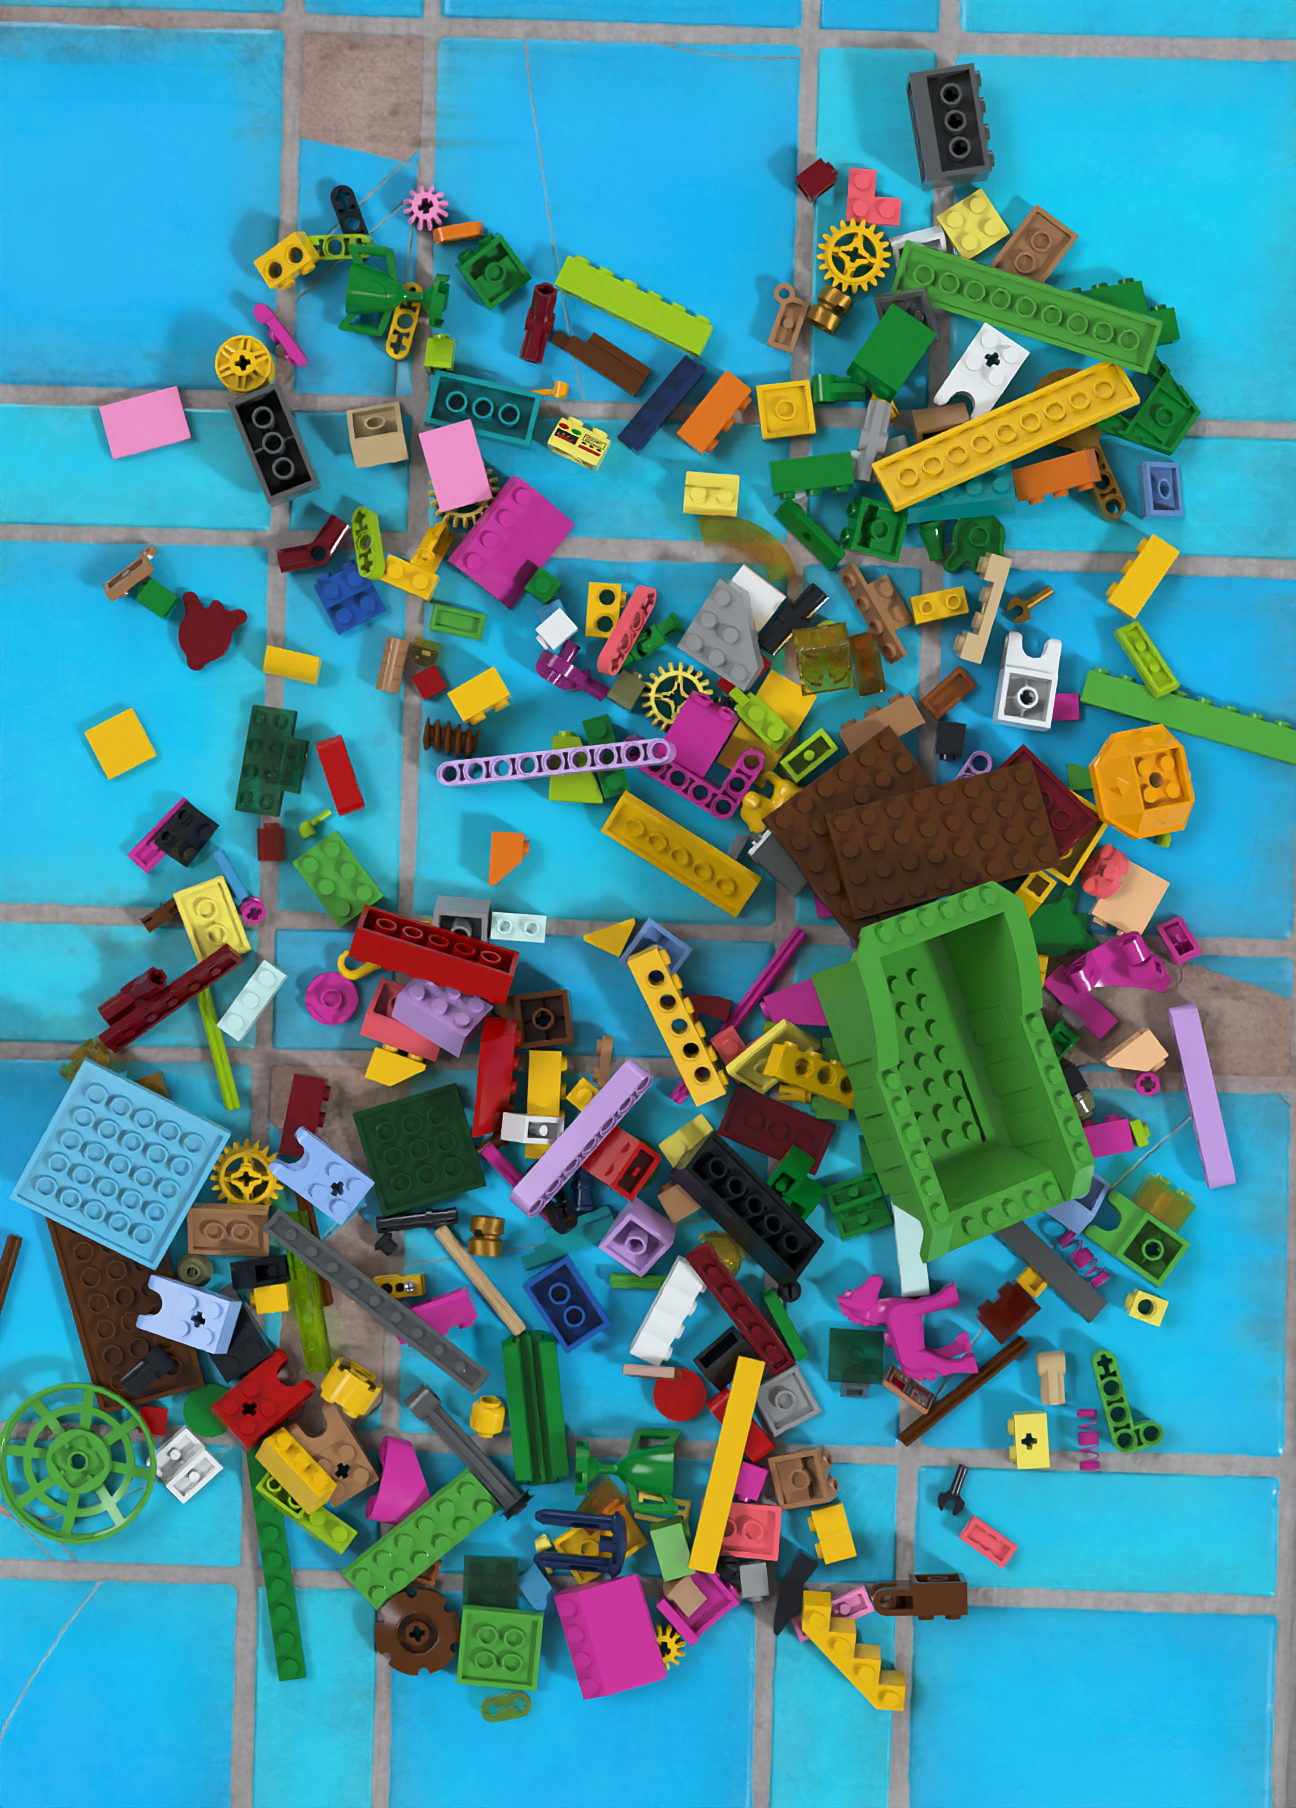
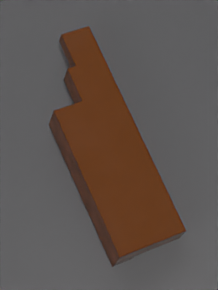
M557 330L550 341L633 397L636 396L651 373L649 367L593 332L589 341L585 343L574 335L570 339Z

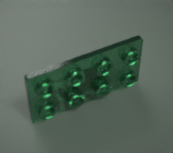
M261 705L252 706L235 810L279 817L284 791L301 794L310 741L294 738L297 711Z

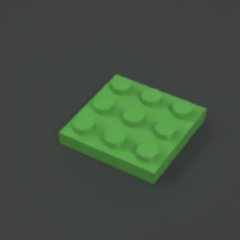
M463 1604L456 1684L537 1691L544 1612Z

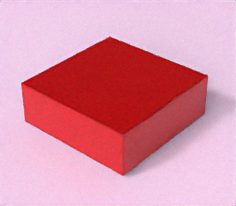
M435 664L411 677L424 701L448 688Z
M141 1405L140 1415L146 1422L151 1434L166 1435L169 1408ZM139 1426L138 1433H143L142 1429Z

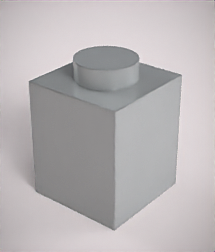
M763 1559L739 1561L742 1597L748 1598V1601L763 1600L764 1596L769 1595L766 1561Z

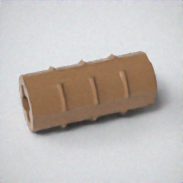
M393 637L386 638L379 675H377L376 690L399 694L406 657L408 656L409 641Z

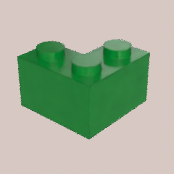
M793 1145L772 1170L765 1182L805 1221L816 1208L826 1189L806 1176L816 1160Z

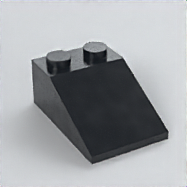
M232 1283L217 1292L242 1301L226 1354H212L208 1352L227 1383L275 1352V1348L237 1290L233 1289Z

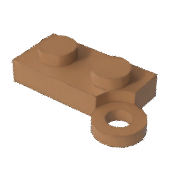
M781 283L774 290V299L780 304V308L767 346L792 355L810 302L796 298L794 288L788 283ZM782 289H786L789 291V297L782 299L779 296V292Z
M153 545L143 549L134 562L103 584L105 595L111 602L117 598L125 597L131 591V587L138 582L142 583L150 578L154 571L153 563L150 560L157 553V549Z

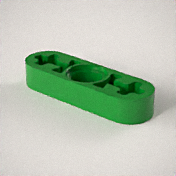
M774 1287L761 1293L796 1361L800 1362L809 1357Z

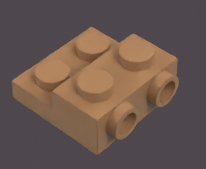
M824 1445L802 1448L795 1452L773 1455L767 1458L778 1503L783 1506L782 1510L827 1503L837 1497L836 1493L839 1491V1483L836 1477L831 1476L829 1467L833 1463L830 1451H825Z

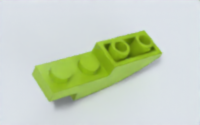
M269 1472L265 1474L255 1488L289 1520L316 1541L323 1542L340 1556L358 1533L323 1506L308 1515Z

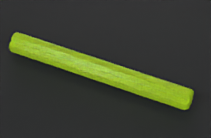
M208 987L196 997L225 1108L227 1111H231L240 1107V1101L221 1029L216 1026L219 1021L211 990Z

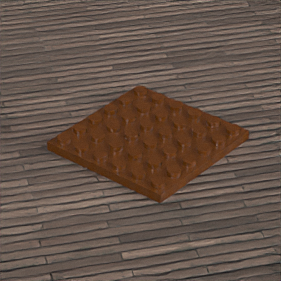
M889 725L762 819V822L856 948H858L860 942L858 937L861 928L913 910L922 904L919 903L853 921L824 820V815L934 786Z

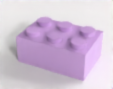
M413 978L397 995L391 1017L459 1058L482 1033L485 1016L490 1017L493 1006L476 995H465L459 992V990L447 986L439 987L431 981Z

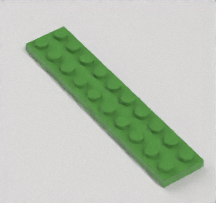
M910 240L905 242L891 293L927 286L931 304L934 307L977 321L986 322L1002 329L1147 374L1164 324V321Z

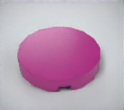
M329 972L323 973L311 981L306 990L305 1003L312 1018L321 1024L332 1026L342 1024L353 1016L358 1007L359 995L357 987L352 980L346 979L340 973Z

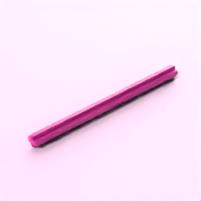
M796 927L715 1035L731 1025L737 1031L807 937V934L802 929ZM710 1041L707 1047L712 1045L716 1055L718 1056V1052L716 1051L715 1047ZM699 1067L695 1072L699 1077H702L708 1068ZM683 1078L670 1094V1098L677 1104H682L690 1093Z

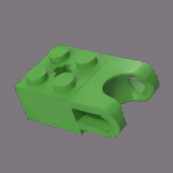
M1111 1191L1107 1196V1202L1118 1213L1119 1221L1117 1227L1112 1231H1105L1096 1225H1087L1082 1231L1083 1235L1150 1285L1160 1288L1191 1244L1121 1193ZM1154 1244L1156 1246L1154 1249L1157 1251L1156 1256H1148L1146 1254V1245Z

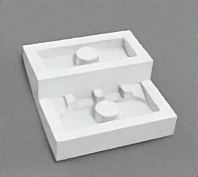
M743 564L731 581L749 592L752 616L755 620L757 634H759L787 596L747 565Z
M186 1425L156 1450L157 1475L183 1504L223 1469L218 1459ZM149 1457V1458L146 1459L145 1461H146V1465L150 1468V1457Z

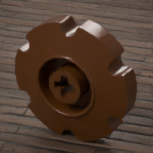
M418 1587L417 1593L410 1595L404 1589L382 1606L381 1613L384 1614L385 1619L376 1621L374 1631L375 1642L380 1654H390L389 1665L395 1670L412 1676H417L421 1668H427L429 1673H434L447 1665L455 1655V1650L452 1649L451 1644L460 1642L461 1621L456 1609L448 1610L445 1607L447 1598L443 1594L430 1588ZM415 1626H419L420 1630H424L421 1637H417L415 1632L412 1633Z

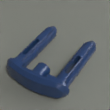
M542 1509L535 1513V1520L544 1525L611 1531L613 1536L600 1535L599 1552L612 1553L611 1558L542 1551L534 1555L533 1561L535 1564L546 1568L607 1573L611 1578H615L620 1574L627 1548V1528L624 1517L618 1511H615L613 1515L555 1509Z

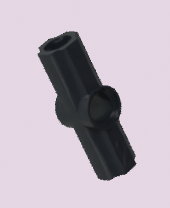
M812 583L800 594L794 603L791 602L775 618L776 621L759 638L758 643L774 657L792 637L795 638L811 621L810 618L829 600V597L817 585Z

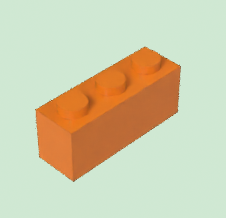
M726 370L676 433V437L700 456L705 451L710 454L719 443L716 438L723 430L727 433L736 421L732 417L738 410L743 412L752 401V398L749 397L752 389Z
M1094 449L1075 452L1012 470L1018 502L1028 501L1029 505L1044 502L1043 496L1052 494L1054 499L1069 495L1068 490L1076 487L1078 492L1094 488L1093 483L1102 481Z

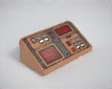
M891 1365L880 1379L882 1385L922 1414H927L933 1402L934 1394L912 1378L904 1375L900 1369Z

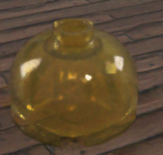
M98 1036L95 1037V1041L90 1038L72 1052L69 1056L72 1059L70 1064L67 1066L63 1063L60 1067L59 1075L68 1084H71L85 1057L111 1070L113 1059L110 1050L101 1042Z
M724 1230L701 1232L698 1242L703 1241L704 1243L708 1240L732 1274L736 1276L741 1268L742 1261L745 1260V1250Z

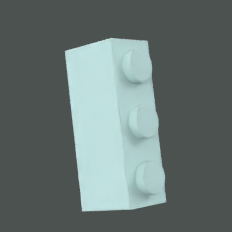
M263 960L216 1026L237 1041H242L289 975L269 960Z

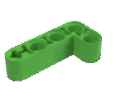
M1103 1347L1095 1349L1090 1355V1364L1112 1445L1122 1453H1129L1158 1445L1163 1439L1164 1432L1155 1420L1143 1419L1135 1422L1132 1420L1115 1355ZM1101 1355L1110 1358V1360L1106 1361L1109 1374H1105L1104 1368L1097 1363L1101 1360ZM1109 1380L1116 1381L1117 1383L1116 1390L1111 1394L1105 1393L1103 1388L1104 1384ZM1114 1407H1122L1124 1411L1123 1416L1118 1420L1111 1419V1410ZM1148 1426H1155L1156 1435L1151 1439L1144 1438V1429ZM1122 1433H1129L1130 1442L1125 1446L1118 1445V1436Z

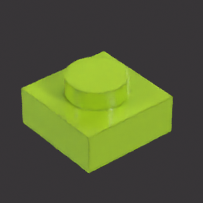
M1139 1118L1128 1120L1135 1146L1140 1148L1148 1145L1147 1138L1151 1135L1146 1122H1141Z

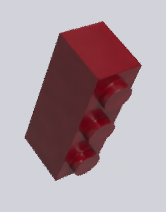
M300 1073L294 1074L279 1154L302 1158L304 1147L295 1138V1132L299 1127L303 1126L317 1136L318 1127L323 1128L326 1118V1112H322L323 1102L329 1101L331 1086L327 1085L328 1079Z

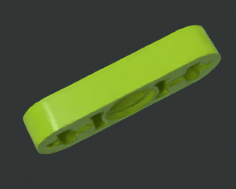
M367 234L308 236L313 245H323V250L317 251L321 260L353 259L351 254L349 255L348 245L352 242L360 244L361 239L362 243L375 245L373 238ZM335 239H338L343 246L341 253L338 255L333 254L330 249L331 243ZM298 248L299 255L303 257L301 249ZM360 253L362 259L372 256Z
M359 507L354 511L351 518L358 571L362 577L376 581L381 578L385 570L378 515L371 509ZM369 538H371L370 546H369V548L366 550V549H365L366 542H367V540H368Z

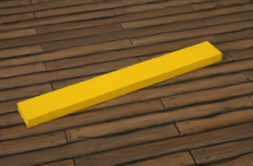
M738 1355L688 1563V1568L715 1574L765 1361Z

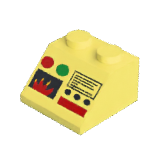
M570 416L568 420L561 418L547 442L548 450L597 473L611 444V440L607 439L608 434L596 428H593L592 431L583 428L584 423Z

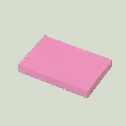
M177 386L99 407L114 460L192 439Z
M471 419L418 434L440 512L493 498Z

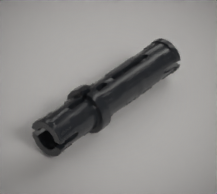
M456 1207L436 1210L426 1208V1211L376 1217L378 1234L426 1227L428 1229H435V1226L458 1224Z

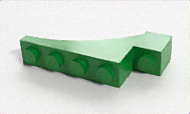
M1134 278L1119 280L1118 285L1108 286L1107 283L1092 285V289L1081 291L1080 287L1068 289V291L1164 321L1157 346L1177 343L1180 339L1174 307L1167 308L1166 304L1153 306L1150 308V312L1147 311L1142 280L1134 281Z

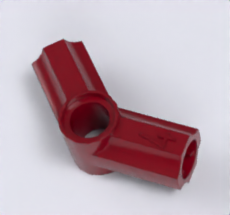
M543 282L542 284L535 285L531 307H529L524 327L526 332L519 359L526 362L542 364L548 337H551L556 317L554 308L558 289L554 288L553 284Z
M332 514L312 543L277 550L281 573L327 566L333 554L351 530V527ZM318 547L326 550V556L321 561H315L312 558V552Z
M152 967L123 986L118 994L105 1001L97 1009L111 1027L160 992L166 986L167 976L162 969Z

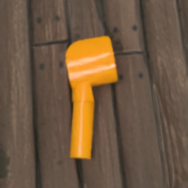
M555 381L553 389H535L530 391L540 393L542 396L564 399L567 397L569 386L567 383Z

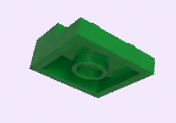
M492 232L484 235L478 241L480 246L473 251L470 248L463 251L457 257L459 262L455 264L456 268L489 311L532 279L503 236L498 232L494 235Z
M864 496L854 497V500L850 501L846 508V516L849 517L847 527H844L840 534V542L843 543L842 549L863 556H872L892 563H898L907 527L905 509L895 512L890 504Z

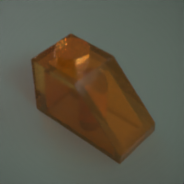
M868 631L847 636L850 658L860 697L886 691L880 650L874 632Z
M607 1476L587 1494L575 1512L613 1515L615 1511H619L626 1505L630 1499L617 1483ZM584 1529L590 1536L597 1531L594 1529Z

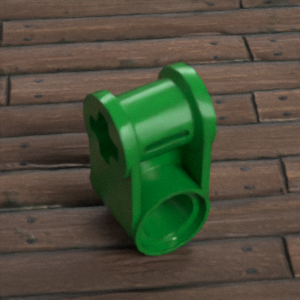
M1062 1018L1048 1031L1058 1061L1081 1038L1079 1034L1075 1035L1064 1025Z

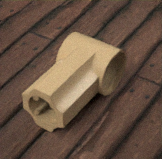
M1064 1351L1036 1352L1037 1374L1040 1376L1041 1404L1059 1405L1065 1403L1063 1374L1066 1373Z

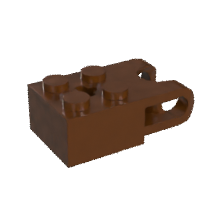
M568 989L507 996L505 1004L491 1003L482 999L493 1006L491 1013L498 1014L501 1018L518 1020L517 1030H522L520 1047L515 1046V1051L576 1044L571 992ZM547 1012V1016H551V1021L548 1022L546 1027H544V1024L539 1023V1018H543V1013Z
M963 1573L909 1574V1580L878 1581L874 1583L870 1591L871 1600L876 1612L883 1616H918L919 1620H933L934 1616H945V1619L958 1620L961 1619V1615H968L967 1581ZM883 1596H891L889 1600L881 1601Z

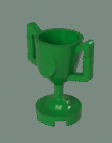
M349 243L348 250L354 261L351 264L346 291L345 312L348 315L339 324V330L374 337L382 336L393 309L404 301L422 304L424 310L429 313V327L443 328L444 320H442V314L447 310L450 284L447 283L450 275L437 273L434 285L428 287L423 293L407 291L401 282L398 281L393 249L367 243ZM360 253L387 258L389 273L365 264ZM384 312L379 327L351 323L357 314Z
M637 1428L634 1432L628 1454L616 1464L599 1463L597 1458L589 1451V1441H577L575 1495H587L589 1483L596 1480L600 1474L617 1475L626 1484L633 1512L641 1514H677L678 1505L672 1498L674 1445L680 1438V1430ZM641 1438L667 1439L664 1445L638 1449ZM636 1491L662 1497L666 1504L639 1503Z

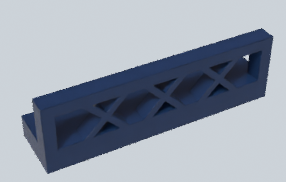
M685 355L618 435L617 439L638 456L703 378L707 368L701 363L700 365L696 364Z

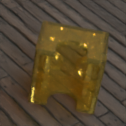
M845 622L792 630L802 696L856 688L851 661L850 640Z

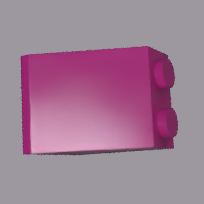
M811 977L762 996L764 1002L759 1003L764 1018H770L773 1023H779L781 1020L786 1019L792 1024L829 1026Z

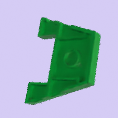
M1155 350L1149 371L1145 375L1156 382V384L1131 421L1117 413L1095 423L1093 428L1170 456L1179 446L1201 411L1182 385L1178 386L1170 375L1171 370L1166 364H1162L1156 356L1157 351Z

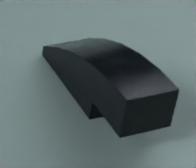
M801 1548L791 1561L777 1594L773 1615V1633L777 1636L802 1606L803 1590L810 1591L804 1584L819 1566L818 1561Z

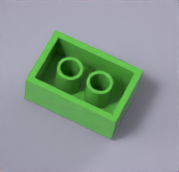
M338 831L331 833L292 862L340 928H343L361 915L365 904L373 906L385 897L384 893Z

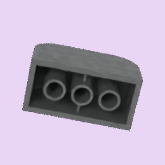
M278 382L227 402L266 500L271 508L322 488L291 407Z

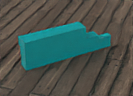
M604 1205L594 1211L577 1216V1226L567 1234L557 1233L552 1226L545 1228L544 1232L549 1242L534 1247L535 1252L520 1257L525 1270L602 1241L614 1222L609 1205Z

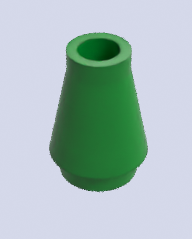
M941 521L919 524L920 531L918 533L928 553L929 561L945 558L944 526H941Z

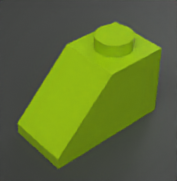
M434 334V338L427 339L424 367L427 374H435L436 369L454 373L456 342L455 339H450V335Z

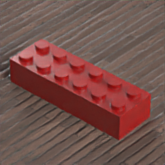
M365 904L348 956L362 963L369 962L379 965L388 971L395 970L405 973L414 979L421 978L431 981L439 987L447 986L459 990V992L465 995L473 994L485 998V1000L491 1003L505 1004L520 952Z

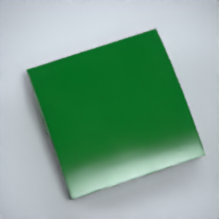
M866 1173L825 1187V1194L842 1242L893 1225L875 1173Z

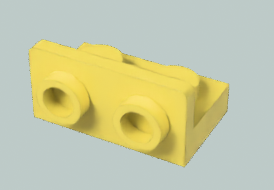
M687 471L683 513L736 518L740 476Z

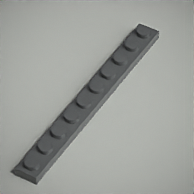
M278 1208L262 1228L274 1240L473 1395L477 1393L491 1375L484 1367Z

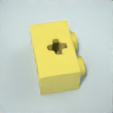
M1044 1410L1011 1412L1012 1419H1007L1008 1435H1013L1014 1445L1009 1446L1010 1462H1015L1017 1469L1050 1467L1046 1412ZM1026 1433H1029L1034 1438V1440L1030 1441V1446H1026L1021 1441V1439L1026 1438Z

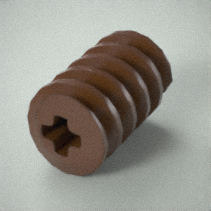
M428 717L422 741L424 750L428 751L433 744L435 753H439L442 747H444L445 755L449 756L454 749L455 757L460 758L465 751L466 759H471L477 750L481 728L474 735L472 734L471 726H468L465 732H462L461 724L458 723L455 729L451 730L450 721H447L442 728L440 719H436L435 723L430 725V718Z

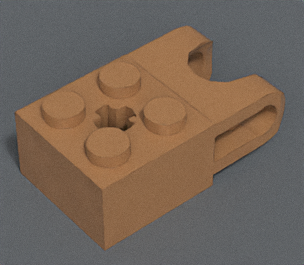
M326 1401L322 1407V1412L328 1424L324 1433L318 1435L311 1434L299 1422L289 1424L287 1431L337 1484L329 1499L331 1505L335 1508L379 1481L382 1474L337 1403L334 1402L332 1404ZM340 1463L343 1466L347 1464L350 1467L347 1472L348 1474H341L338 1471Z

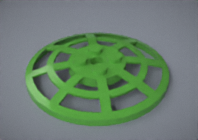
M69 1382L44 1388L30 1396L16 1408L0 1434V1489L11 1511L23 1524L47 1539L69 1544L94 1543L107 1539L122 1531L136 1519L146 1506L153 1491L157 1474V1455L150 1429L131 1403L105 1387L91 1383ZM83 1390L82 1405H68L51 1412L41 1401L42 1398L60 1391ZM94 1392L117 1401L129 1411L132 1417L120 1424L109 1413L93 1407ZM32 1407L42 1419L31 1430L25 1445L9 1444L10 1436L16 1423L25 1411ZM70 1413H81L80 1427L67 1431L56 1419L59 1416ZM92 1415L106 1421L114 1430L104 1437L90 1430ZM48 1425L57 1438L51 1443L49 1449L34 1447L39 1433ZM137 1426H140L148 1445L149 1469L135 1465L134 1448L127 1433ZM120 1438L126 1450L127 1463L112 1460L109 1446ZM74 1454H81L85 1457L86 1464L84 1467L79 1468L73 1464L72 1458ZM7 1455L23 1456L24 1473L31 1489L18 1498L13 1492L8 1478ZM32 1458L46 1460L49 1476L39 1483L33 1471ZM110 1471L125 1474L121 1486L113 1496H111L103 1483ZM137 1477L148 1480L139 1502L124 1517L116 1503L128 1490L132 1478ZM56 1484L62 1490L69 1492L67 1506L53 1500L45 1491ZM95 1490L102 1501L101 1504L93 1507L78 1508L80 1494ZM38 1498L48 1508L65 1515L61 1531L39 1522L28 1513L24 1506ZM106 1510L115 1523L111 1527L97 1532L72 1533L76 1517L93 1516Z

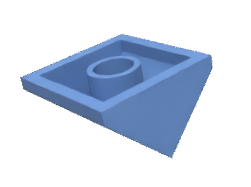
M1141 462L1137 466L1141 520L1183 516L1179 463Z
M648 918L618 962L631 971L627 963L628 957L658 944L661 950L666 949L671 959L669 968L672 974H675L693 949ZM653 970L649 973L653 981L659 982L664 979L663 973L659 970Z

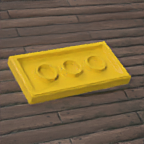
M773 669L770 670L756 695L794 734L774 752L741 719L716 761L732 771L747 748H760L765 754L766 761L753 784L763 789L767 782L760 781L761 773L765 770L773 772L818 697ZM749 754L745 757L749 766L755 767L759 765V759L756 755Z

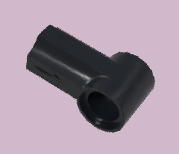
M160 1344L141 1359L142 1361L120 1380L125 1389L134 1397L138 1396L156 1379L159 1380L176 1365V1362Z

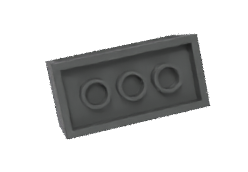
M974 63L909 73L906 91L923 191L986 181L989 173L992 172V167H994L993 151H988L987 140H990L989 126L983 123V114L986 113L984 97H979L981 76L979 70L975 71ZM945 98H950L953 102H948ZM949 124H954L958 128L954 129L950 127ZM953 151H959L962 155H956Z

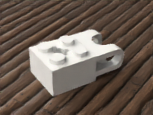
M985 322L935 395L933 402L938 406H944L953 396L964 395L971 400L973 405V411L969 417L970 420L990 412L1030 352ZM984 358H995L997 366L993 364L991 367H988L986 365L988 360Z
M1009 631L1004 640L992 723L1040 732L1050 729L1062 648L1060 639L1051 638L1044 644L1041 657L1031 658L1023 651L1022 635L1016 631ZM1026 694L1025 698L1030 700V703L1023 704L1020 696Z

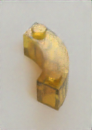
M726 515L697 518V525L704 547L716 545L729 546L746 552L762 567L770 584L796 577L797 573L787 551L773 535L759 525L739 517Z

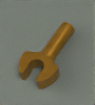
M1048 585L1026 600L1015 596L1009 601L1005 611H1009L1016 606L1020 607L1022 614L1015 618L1013 623H1024L1031 618V609L1052 596L1054 592Z

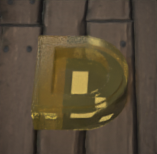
M415 637L411 650L413 661L421 667L432 666L438 659L442 644Z

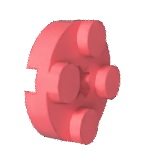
M1106 844L1091 857H1088L1080 869L1082 871L1081 885L1083 890L1099 899H1105L1113 895L1122 885L1119 882L1122 874L1127 875L1129 862L1126 854L1112 845Z

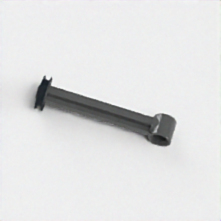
M422 1383L404 1400L408 1409L419 1420L422 1421L424 1419L504 1506L505 1511L500 1517L504 1515L507 1518L505 1522L512 1516H517L527 1506L526 1503L534 1496H530L527 1493L530 1489L521 1494L442 1408L440 1398L427 1384Z

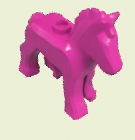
M872 1274L853 1291L846 1289L844 1295L836 1296L840 1302L838 1307L842 1309L843 1315L848 1316V1320L852 1321V1323L862 1324L864 1327L870 1325L878 1326L880 1324L888 1326L889 1331L884 1332L887 1347H893L901 1370L907 1377L921 1382L927 1379L931 1382L933 1379H938L937 1373L942 1376L951 1373H978L973 1352L966 1353L961 1358L951 1359L954 1356L972 1350L967 1331L959 1333L953 1342L942 1348H932L924 1344L922 1315L960 1306L954 1281L946 1284L939 1292L931 1296H923L917 1299L905 1297L878 1298L883 1281L880 1275Z

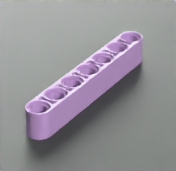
M1193 1002L1168 1008L1170 1026L1208 1189L1235 1184V1173L1197 1006Z
M631 1059L625 1062L517 1184L510 1194V1201L528 1217L531 1218L537 1215L646 1092L653 1082V1076Z

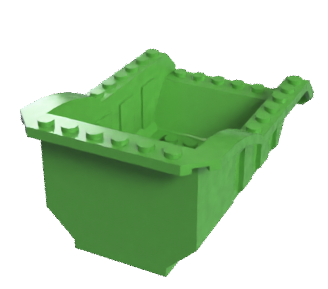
M990 881L861 928L858 937L860 942L857 951L853 952L851 960L811 974L840 1059L846 1069L856 1101L851 1103L884 1195L891 1194L890 1197L893 1205L913 1216L921 1223L924 1231L919 1253L922 1263L930 1262L971 1242L1061 1203L1089 1193L1095 1160L1040 1011L1043 1008L1038 953L1025 905L1020 897L996 882ZM970 1026H972L974 1034L968 1031Z

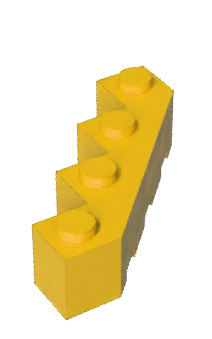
M803 1590L801 1612L803 1632L876 1709L903 1711L906 1689L904 1671L880 1670V1645L855 1643V1619L831 1617L830 1592Z

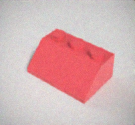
M381 977L366 1012L360 1035L436 1062L441 1047L391 1017L397 995L406 986Z

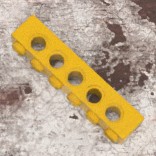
M656 944L629 956L627 963L696 1107L726 1094V1085L729 1084L728 1078L724 1070H718L716 1066L717 1055L712 1045L707 1047L703 1037L706 1036L705 1030L701 1022H695L692 1013L695 1012L689 997L684 998L680 989L683 988L682 982L678 974H672L669 968L671 959L666 949L661 950L659 945ZM653 970H659L663 973L664 979L659 982L653 981L649 973ZM670 994L675 998L676 1002L671 1006H667L662 1003L661 997ZM680 1018L686 1021L687 1027L678 1030L673 1026L672 1022ZM695 1043L699 1048L698 1052L694 1054L686 1052L684 1049L685 1044ZM699 1067H706L709 1069L710 1075L702 1078L696 1074L695 1070Z
M785 1041L784 1045L773 1044L763 1075L854 1110L851 1102L856 1100L842 1062L830 1059V1062L822 1060V1054L810 1050L806 1054L799 1051L801 1046ZM800 1061V1069L797 1072L796 1063ZM822 1070L823 1077L819 1081L818 1075L819 1072ZM845 1079V1087L842 1090L841 1082Z

